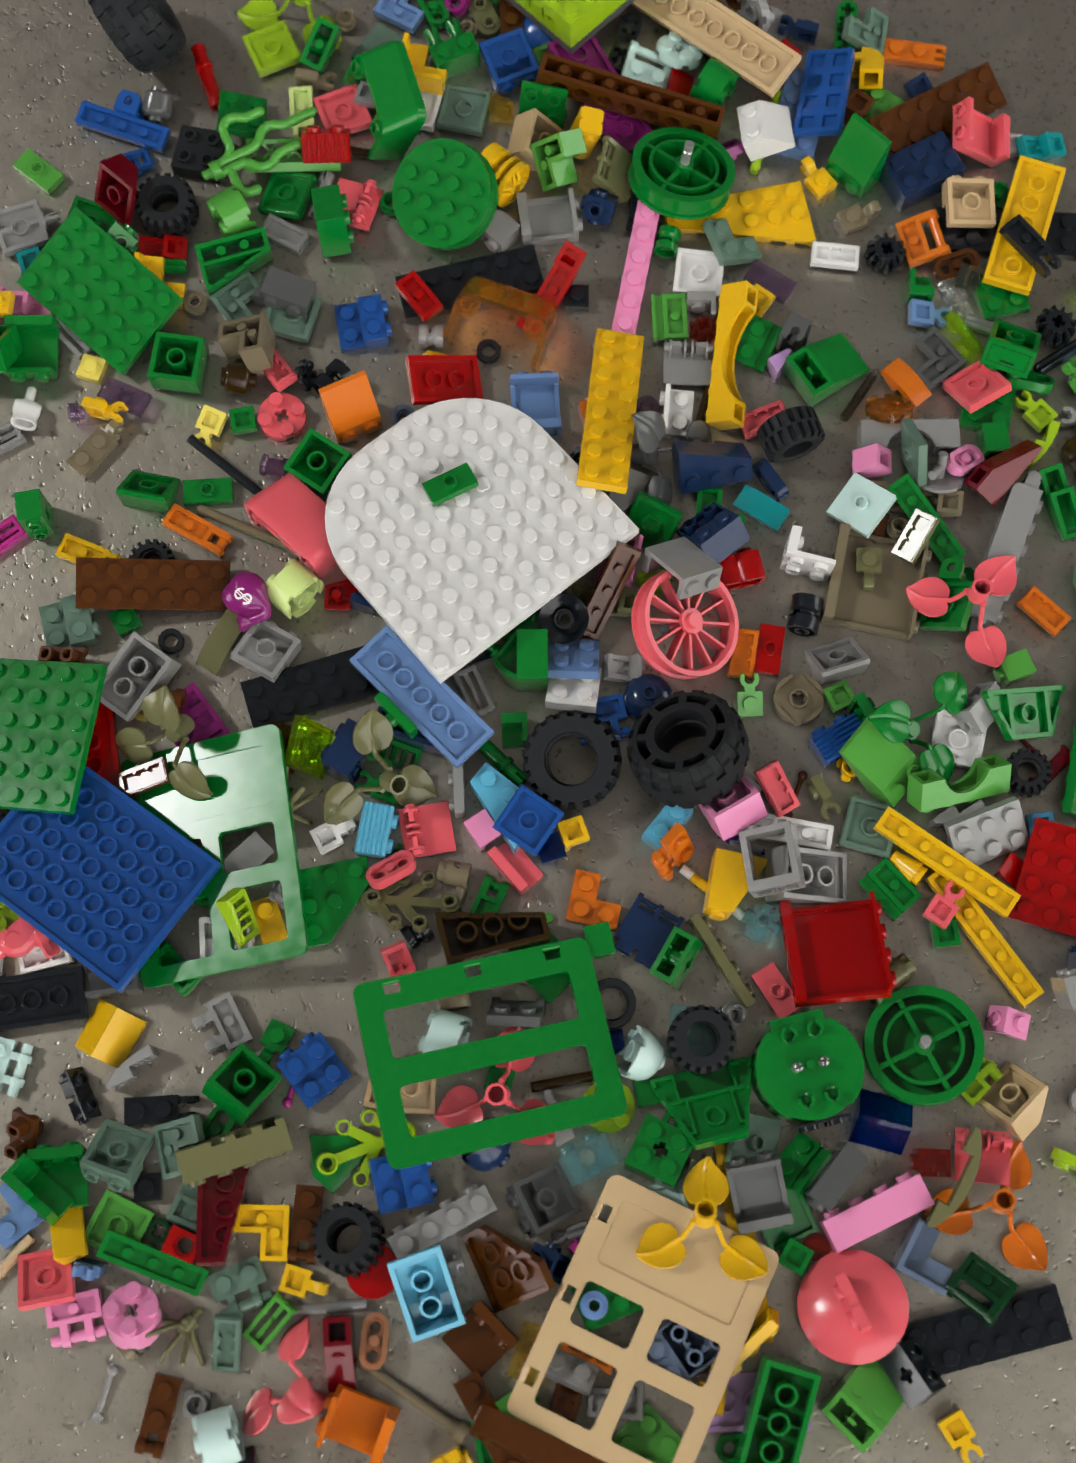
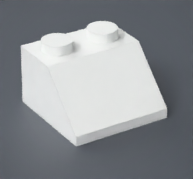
M762 100L737 107L742 145L750 162L796 147L789 107Z

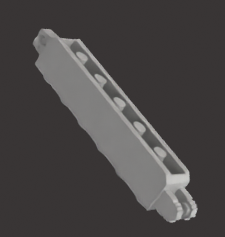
M1037 470L1029 471L1023 483L1014 484L1011 491L1007 493L983 559L985 561L998 556H1015L1017 575L1020 570V566L1017 565L1019 557L1023 558L1028 548V544L1025 543L1027 535H1032L1036 522L1033 521L1034 515L1040 513L1044 503L1043 500H1040L1043 490L1038 489L1042 476ZM1011 593L1006 596L990 594L986 600L987 605L984 611L983 629L993 626L995 623H1000L1005 611L1001 609L1003 601L1007 602ZM973 603L968 621L967 635L972 631H978L979 604Z

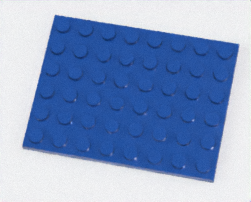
M86 765L74 815L10 810L0 822V901L120 993L123 992L222 867L221 863Z

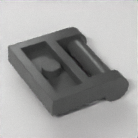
M492 997V1004L486 1015L487 1025L540 1027L546 1011V1000L517 1001L501 1000V997Z

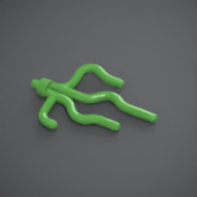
M258 106L245 113L233 112L225 115L219 122L218 127L220 138L225 146V153L219 159L207 163L209 169L201 172L204 180L207 181L214 177L215 181H219L228 176L232 184L235 185L236 190L238 189L243 197L250 198L260 194L262 187L258 184L249 188L244 187L237 171L244 168L260 172L269 171L276 167L281 158L302 148L301 140L296 139L278 148L264 162L244 157L253 154L261 147L267 132L270 130H285L316 116L318 113L317 108L310 107L284 120L272 119L264 122L256 131L254 140L234 151L235 147L228 132V126L234 122L246 123L264 115L265 110L263 107Z

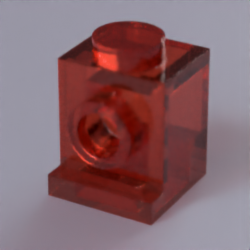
M913 1148V1154H909V1170L921 1171V1176L937 1177V1172H940V1177L951 1178V1150Z

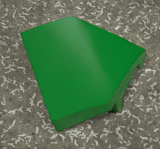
M338 1133L310 1134V1168L312 1175L334 1194L361 1164L366 1154L338 1165L335 1173L324 1175L316 1167V1159L321 1153L331 1152L335 1154L360 1143L348 1135L342 1136ZM324 1158L322 1160V1166L324 1168H327L331 1165L330 1158Z

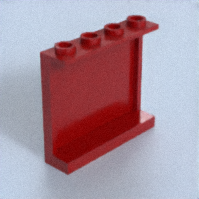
M874 891L869 892V899L794 908H791L790 900L779 901V918L795 1008L889 998L892 996L893 987H897L895 971H890L889 963L892 962L890 947H885L884 939H887L886 926L884 923L880 924L879 916H882L880 900H875Z

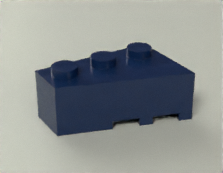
M671 438L673 476L682 495L753 479L752 457L744 443L723 441L704 443L696 439L690 442Z

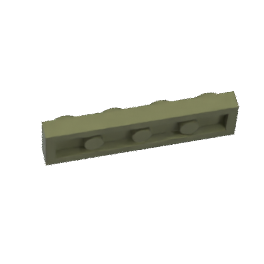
M699 912L691 916L687 922L698 939L704 944L703 947L739 1003L745 1009L756 1003L754 1000L756 996L754 990L749 983L744 984L739 976L742 974L740 968L734 960L730 962L725 955L727 949L720 938L715 939L711 933L713 927L707 917H701Z

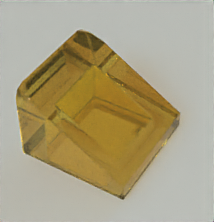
M491 93L489 122L512 124L515 102L498 94Z

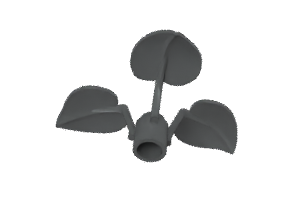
M655 411L635 413L632 415L636 426L638 443L632 445L630 461L642 464L643 469H648L656 474L649 478L646 493L670 505L673 497L671 480L668 477H662V472L650 466V464L658 460L659 452H672V447L657 448L661 444L660 439L663 438L666 430L664 418ZM702 420L693 421L688 426L686 441L692 442L693 439L704 443H711V432L706 422Z

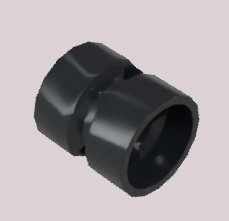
M335 358L325 368L326 373L321 372L311 381V385L320 396L318 389L351 376L354 373L342 361Z
M810 593L793 594L789 608L792 613L788 615L786 631L801 637L817 636L820 620L817 617L822 614L824 600Z

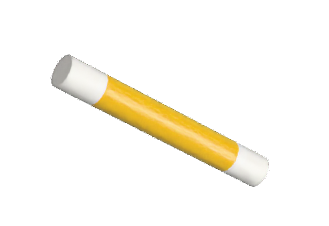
M685 864L679 873L706 893L707 881ZM739 906L732 913L740 921L746 914Z

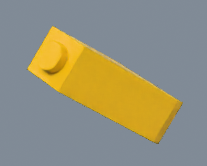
M716 848L711 857L702 914L709 915L710 919L723 921L725 919L728 920L748 892V885L742 853ZM753 856L756 879L766 866L768 859Z

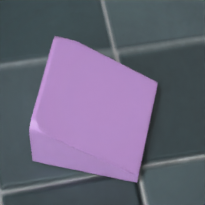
M790 348L768 359L766 371L774 383L782 373L786 357L791 354Z

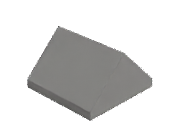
M852 636L805 650L812 675L821 686L862 674L870 664V658Z

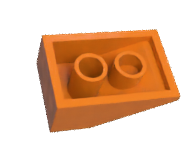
M365 370L318 389L327 422L338 444L352 442L357 436L364 433H373L383 426Z

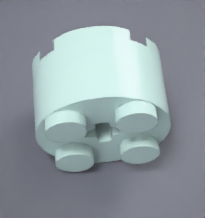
M442 1008L438 1011L432 1010L427 1025L430 1026L427 1036H422L418 1050L425 1053L468 1043L471 1033L466 1032L467 1025L472 1026V1018Z
M232 1405L222 1406L192 1416L194 1431L198 1433V1436L193 1437V1443L196 1453L203 1454L201 1457L202 1463H239L245 1460L243 1436L239 1434L238 1426L240 1424Z

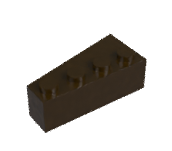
M435 912V919L447 965L549 944L551 940L544 912Z

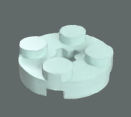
M672 31L669 32V35L659 38L655 49L656 53H660L658 58L664 64L680 70L682 66H689L688 70L697 68L702 57V52Z

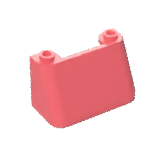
M287 473L252 496L243 506L248 518L257 527L261 525L264 530L267 529L293 552L303 565L313 569L311 572L322 580L337 565L325 530L326 503L305 485L306 483Z

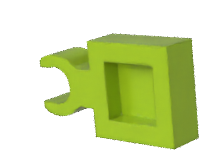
M1024 390L1021 394L1026 401H1021L1018 397L1014 400V405L1017 408L1026 411L1022 418L1038 433L1042 432L1049 422L1055 420L1059 415L1042 398L1035 402L1031 393L1027 390Z

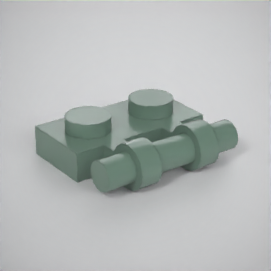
M259 1254L206 1277L215 1302L219 1303L227 1299L229 1304L228 1308L219 1311L220 1314L243 1315L242 1313L255 1307L257 1309L264 1307L265 1303L274 1296L271 1288L261 1292L259 1284L269 1280L262 1261H259ZM250 1289L252 1297L238 1302L236 1294Z

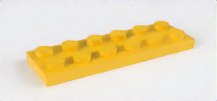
M1020 155L981 283L1025 296L1029 295L1036 274L1034 267L1016 251L999 231L1002 226L1019 214L1046 240L1066 168Z

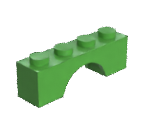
M997 754L976 758L969 771L962 778L950 783H946V780L932 769L909 773L907 802L918 811L928 813L933 809L953 807L955 804L975 802L980 798L996 797L999 794L1010 792L1012 764Z

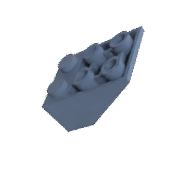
M667 1320L659 1326L647 1353V1359L689 1380L715 1361L719 1345L671 1320Z

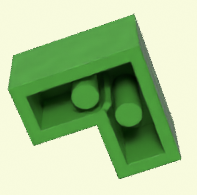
M581 128L559 132L530 144L543 192L579 182L573 157L587 152Z

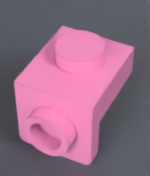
M990 1005L985 1030L1026 1041L1031 1015L1009 1006Z

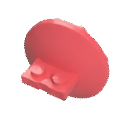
M847 1249L838 1253L832 1252L827 1254L809 1268L799 1287L797 1311L803 1332L820 1353L842 1364L865 1365L882 1359L901 1341L909 1319V1302L903 1282L888 1263L869 1252Z

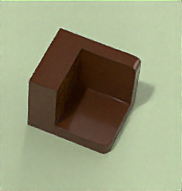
M855 88L847 98L843 124L847 126L855 112L864 119L874 105L875 99Z

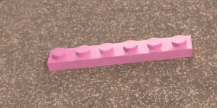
M640 200L637 203L612 325L613 331L636 334L660 216L659 213L648 208Z

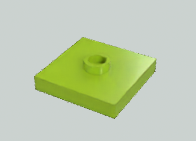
M285 20L242 36L243 43L260 78L300 63L301 54Z

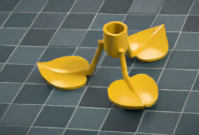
M710 1156L699 1161L689 1171L684 1180V1197L689 1203L696 1205L694 1216L690 1219V1223L683 1233L678 1236L676 1229L667 1223L653 1224L643 1233L636 1250V1256L645 1264L660 1269L672 1268L684 1260L686 1248L681 1241L686 1238L693 1226L697 1225L703 1229L713 1226L721 1245L725 1248L720 1254L719 1263L722 1271L729 1278L737 1281H746L765 1276L768 1273L766 1256L761 1247L752 1238L737 1234L731 1238L729 1244L725 1241L719 1226L720 1222L716 1219L717 1206L727 1199L729 1184L725 1175L715 1165Z

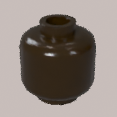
M229 362L226 367H222L220 385L224 387L227 393L248 395L251 388H256L257 373H252L247 369L245 363Z

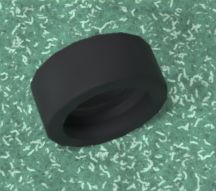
M605 978L598 981L600 992L607 988H615L625 996L626 1009L619 1018L606 1019L609 1029L623 1027L631 1020L636 1010V997L632 988L618 978Z

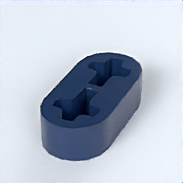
M765 458L752 465L755 476L774 500L780 502L789 496L787 486Z

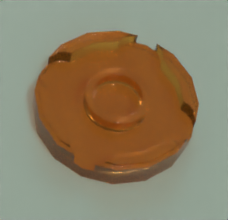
M885 394L884 398H878L879 395H874L867 399L865 403V415L880 423L899 424L901 419L909 417L912 419L914 415V404L911 405V401L908 398L900 395Z

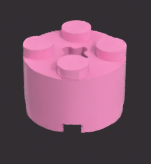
M135 1281L129 1282L116 1289L103 1304V1320L111 1341L117 1347L125 1350L127 1348L143 1349L151 1345L160 1335H154L149 1338L145 1337L150 1331L161 1327L163 1321L158 1298L149 1287Z

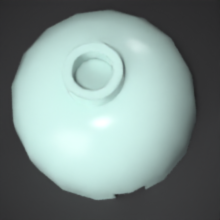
M636 1025L637 1030L630 1029L623 1039L618 1055H623L621 1064L617 1063L620 1076L641 1081L649 1079L658 1070L660 1071L665 1064L666 1057L662 1040L658 1035L645 1027Z

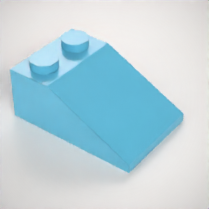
M440 1244L387 1263L413 1343L466 1324Z

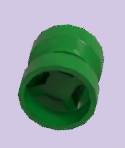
M662 225L658 228V240L655 242L653 251L662 258H674L677 254L678 246L676 244L680 241L681 231L672 225Z

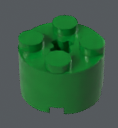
M713 57L702 69L698 76L699 80L696 86L693 85L689 96L724 106L725 98L729 99L736 88L735 84L740 75L719 59Z

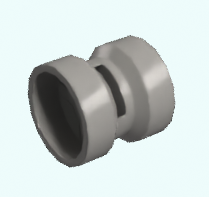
M419 324V348L435 346L436 348L444 349V324H436L432 327H429L427 324Z

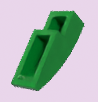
M1062 463L1037 470L1042 476L1038 488L1043 490L1041 499L1044 501L1045 509L1062 541L1076 537V494L1073 486L1068 485Z

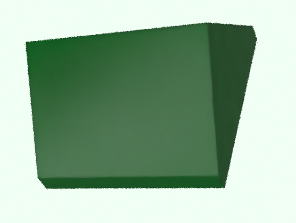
M132 470L116 488V494L124 506L167 514L175 503L180 479Z

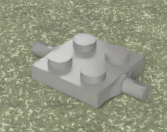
M37 199L1 209L0 245L5 258L14 256L16 252L25 249L45 246V243L47 244L50 240L48 224L61 221L59 212L56 211L44 215L40 210Z

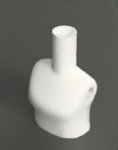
M34 387L27 388L24 399H15L13 415L10 422L14 427L21 430H35L37 420L40 417L42 406L34 402L37 392Z

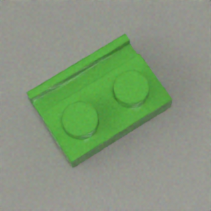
M686 293L662 294L661 296L651 294L653 343H657V341L669 342L670 339L672 341H688Z

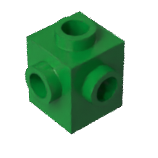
M114 219L105 231L116 241L119 238L125 239L123 243L119 244L133 255L139 247L136 245L138 243V238L135 236L137 234L136 230L129 224L125 223L123 226L117 219Z

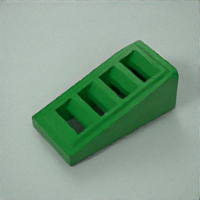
M393 739L389 745L393 747L389 759L384 758L388 747L380 750L379 755L390 767L401 770L406 766L404 763L408 752L413 753L409 764L418 765L423 751ZM398 749L403 750L399 763L395 762ZM372 752L369 753L365 758L369 761L380 764L378 760L373 756Z

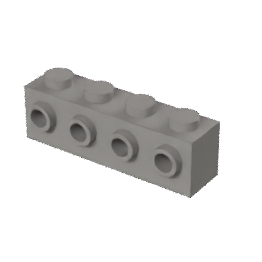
M476 1183L463 1190V1197L455 1200L452 1196L439 1203L441 1209L431 1214L427 1210L414 1217L416 1220L414 1224L406 1227L405 1223L392 1229L390 1231L392 1236L387 1239L397 1259L433 1247L496 1212L497 1208L486 1186L479 1187Z

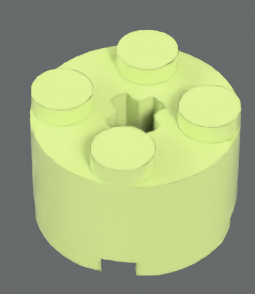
M293 558L286 563L284 569L278 574H273L268 578L266 586L269 587L267 591L270 602L286 617L292 619L291 616L295 618L301 617L315 604L314 596L317 592L321 595L324 583L305 565Z

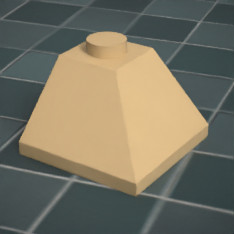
M1008 1060L999 1070L1004 1075L997 1082L993 1078L988 1082L992 1088L977 1104L1003 1129L1023 1142L1041 1122L1049 1088L1046 1084Z

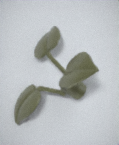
M164 685L143 699L142 710L150 723L160 725V729L166 730L151 740L146 741L145 734L141 729L131 726L125 727L117 733L115 737L116 744L127 759L137 765H141L151 761L153 758V752L149 745L154 744L165 736L171 742L181 741L172 764L174 770L169 773L172 786L181 795L190 799L210 798L213 793L210 791L207 780L200 768L190 761H181L179 763L185 744L189 741L187 735L194 730L195 724L190 716L186 714L179 715L175 701L167 685Z
M376 709L367 711L356 723L353 731V745L358 753L362 755L372 752L373 756L385 768V772L381 774L379 779L380 786L357 787L354 789L352 784L347 781H340L331 785L326 791L323 800V819L327 824H340L354 818L361 811L364 804L363 798L358 794L359 792L384 793L388 791L394 795L396 802L404 807L407 804H415L416 806L428 799L437 797L433 781L423 768L418 765L409 764L404 766L400 773H397L378 754L377 750H384L390 745L393 739V728L387 718Z

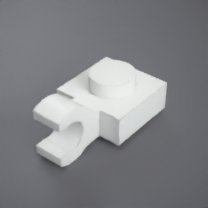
M350 819L338 825L324 823L309 832L320 854L324 855L345 844L342 836L357 831L358 827L355 821Z

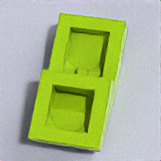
M1051 420L1044 430L1042 440L1035 439L1034 443L1042 446L1043 449L1025 471L1029 472L1044 456L1054 441L1061 422Z

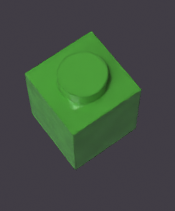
M1025 648L1005 656L1004 661L999 667H993V676L998 683H1001L1004 689L1030 678L1037 670Z

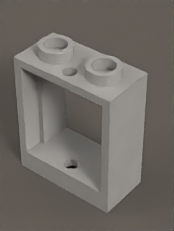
M777 819L772 821L771 825L762 827L761 825H751L745 831L738 832L748 891L754 898L806 887L796 828L790 820ZM785 833L792 872L757 880L750 841Z

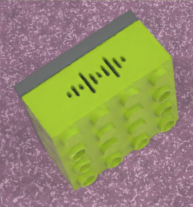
M635 0L507 1L572 55Z

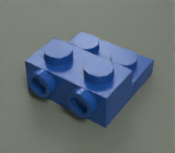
M522 27L479 43L481 55L487 66L488 76L496 93L502 91L503 94H508L515 89V86L522 84V80L536 82L539 66Z
M381 294L357 297V302L334 306L342 353L389 346L388 337L392 336L390 322H385L384 315H389L387 300L382 301Z
M313 1032L307 1034L300 1040L302 1045L295 1051L291 1048L284 1051L278 1057L280 1062L276 1064L308 1110L352 1077L321 1032L316 1035Z
M386 1156L368 1160L378 1214L381 1215L405 1208L410 1209L434 1203L433 1196L438 1195L435 1180H430L428 1169L432 1168V1162L403 1169H393L389 1166Z

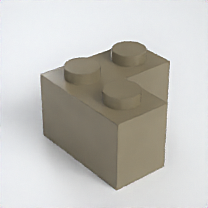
M265 313L219 323L217 340L228 360L242 358L250 372L262 371L273 367L276 334Z

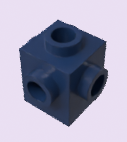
M602 188L591 189L587 195L584 194L581 201L580 209H583L582 218L587 219V222L594 225L604 224L609 226L613 221L619 197L610 195L608 190Z
M548 1241L546 1246L535 1242L531 1252L545 1260L554 1282L560 1285L571 1259L560 1254L562 1248Z

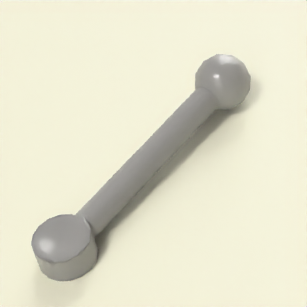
M116 1365L108 1367L109 1375L98 1408L91 1415L93 1423L97 1424L103 1419L102 1410L113 1377L119 1370Z

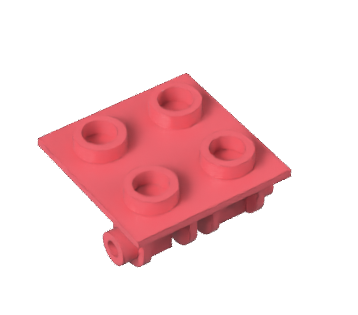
M340 177L337 184H339L341 194L346 193L348 208L344 210H349L351 224L348 226L369 232L384 190L378 189L376 181L368 179L367 182L361 184Z
M448 801L421 806L407 804L405 808L398 809L404 850L410 851L414 858L457 851Z
M955 1127V1181H958L970 1157V1154L961 1150L970 1131L969 1128ZM981 1130V1160L974 1183L1010 1186V1148H1012L1010 1132Z

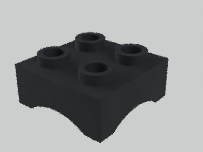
M181 125L171 163L173 174L180 177L204 179L201 172L209 169L207 163L219 159L225 153V146L219 132ZM213 177V178L209 179L208 181H210V182H212V183H218V184H220V181H221V180L215 181V179H214V177Z

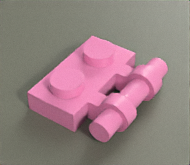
M101 1287L75 1293L76 1301L45 1307L48 1329L59 1326L60 1335L51 1337L53 1348L59 1346L68 1348L72 1347L76 1342L85 1340L93 1342L97 1341L98 1337L108 1335L105 1324L96 1326L94 1320L96 1317L103 1316ZM84 1321L85 1329L71 1331V1323Z

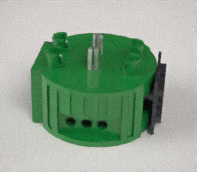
M822 1008L770 1020L764 1024L765 1034L760 1037L751 1055V1084L760 1103L771 1114L781 1120L809 1122L790 1127L791 1130L798 1128L799 1134L819 1129L817 1123L824 1122L825 1127L845 1123L844 1117L850 1116V1113L831 1116L842 1111L848 1104L854 1103L863 1085L864 1060L854 1036L838 1021L830 1017L824 1018Z

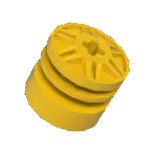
M493 142L481 154L490 163L497 179V205L505 208L516 199V193H521L530 175V166L524 161L521 162L517 156L511 157V153L497 142Z

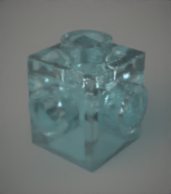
M761 902L760 905L756 903L752 909L747 908L742 922L746 925L741 936L766 946L771 935L776 937L782 922L778 921L780 913L775 912L776 908L764 902ZM759 920H762L765 925L760 924Z

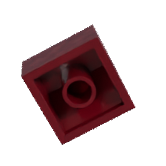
M120 153L99 162L94 201L123 225L127 223L131 226L137 190L138 167Z

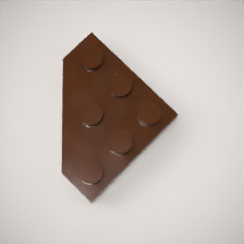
M486 1224L461 1236L495 1313L556 1287L544 1259Z

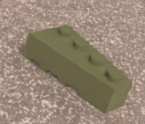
M275 1115L207 1139L206 1141L173 1151L183 1184H190V1187H195L206 1183V1178L216 1175L217 1178L233 1173L232 1169L243 1166V1169L258 1164L259 1160L282 1156L285 1154L284 1152L292 1150L293 1145L284 1117Z

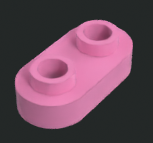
M966 444L949 454L946 470L953 476H964L984 461L983 453L975 445Z

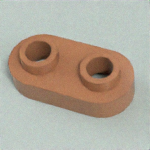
M379 1312L368 1314L364 1318L361 1327L358 1359L360 1365L368 1371L380 1369L387 1357L390 1325L387 1317ZM373 1323H377L380 1326V1331L373 1333L370 1330V1326ZM375 1352L377 1360L374 1362L369 1361L367 1354Z

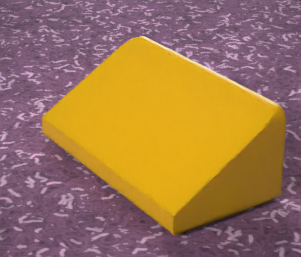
M83 1207L69 1208L53 1226L50 1225L53 1258L63 1265L89 1255Z

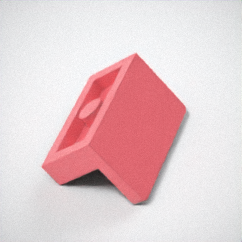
M504 842L498 848L494 846L487 852L489 860L520 896L543 878V873L521 848L513 854L507 843Z

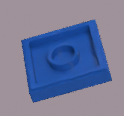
M521 784L492 828L536 857L565 813Z

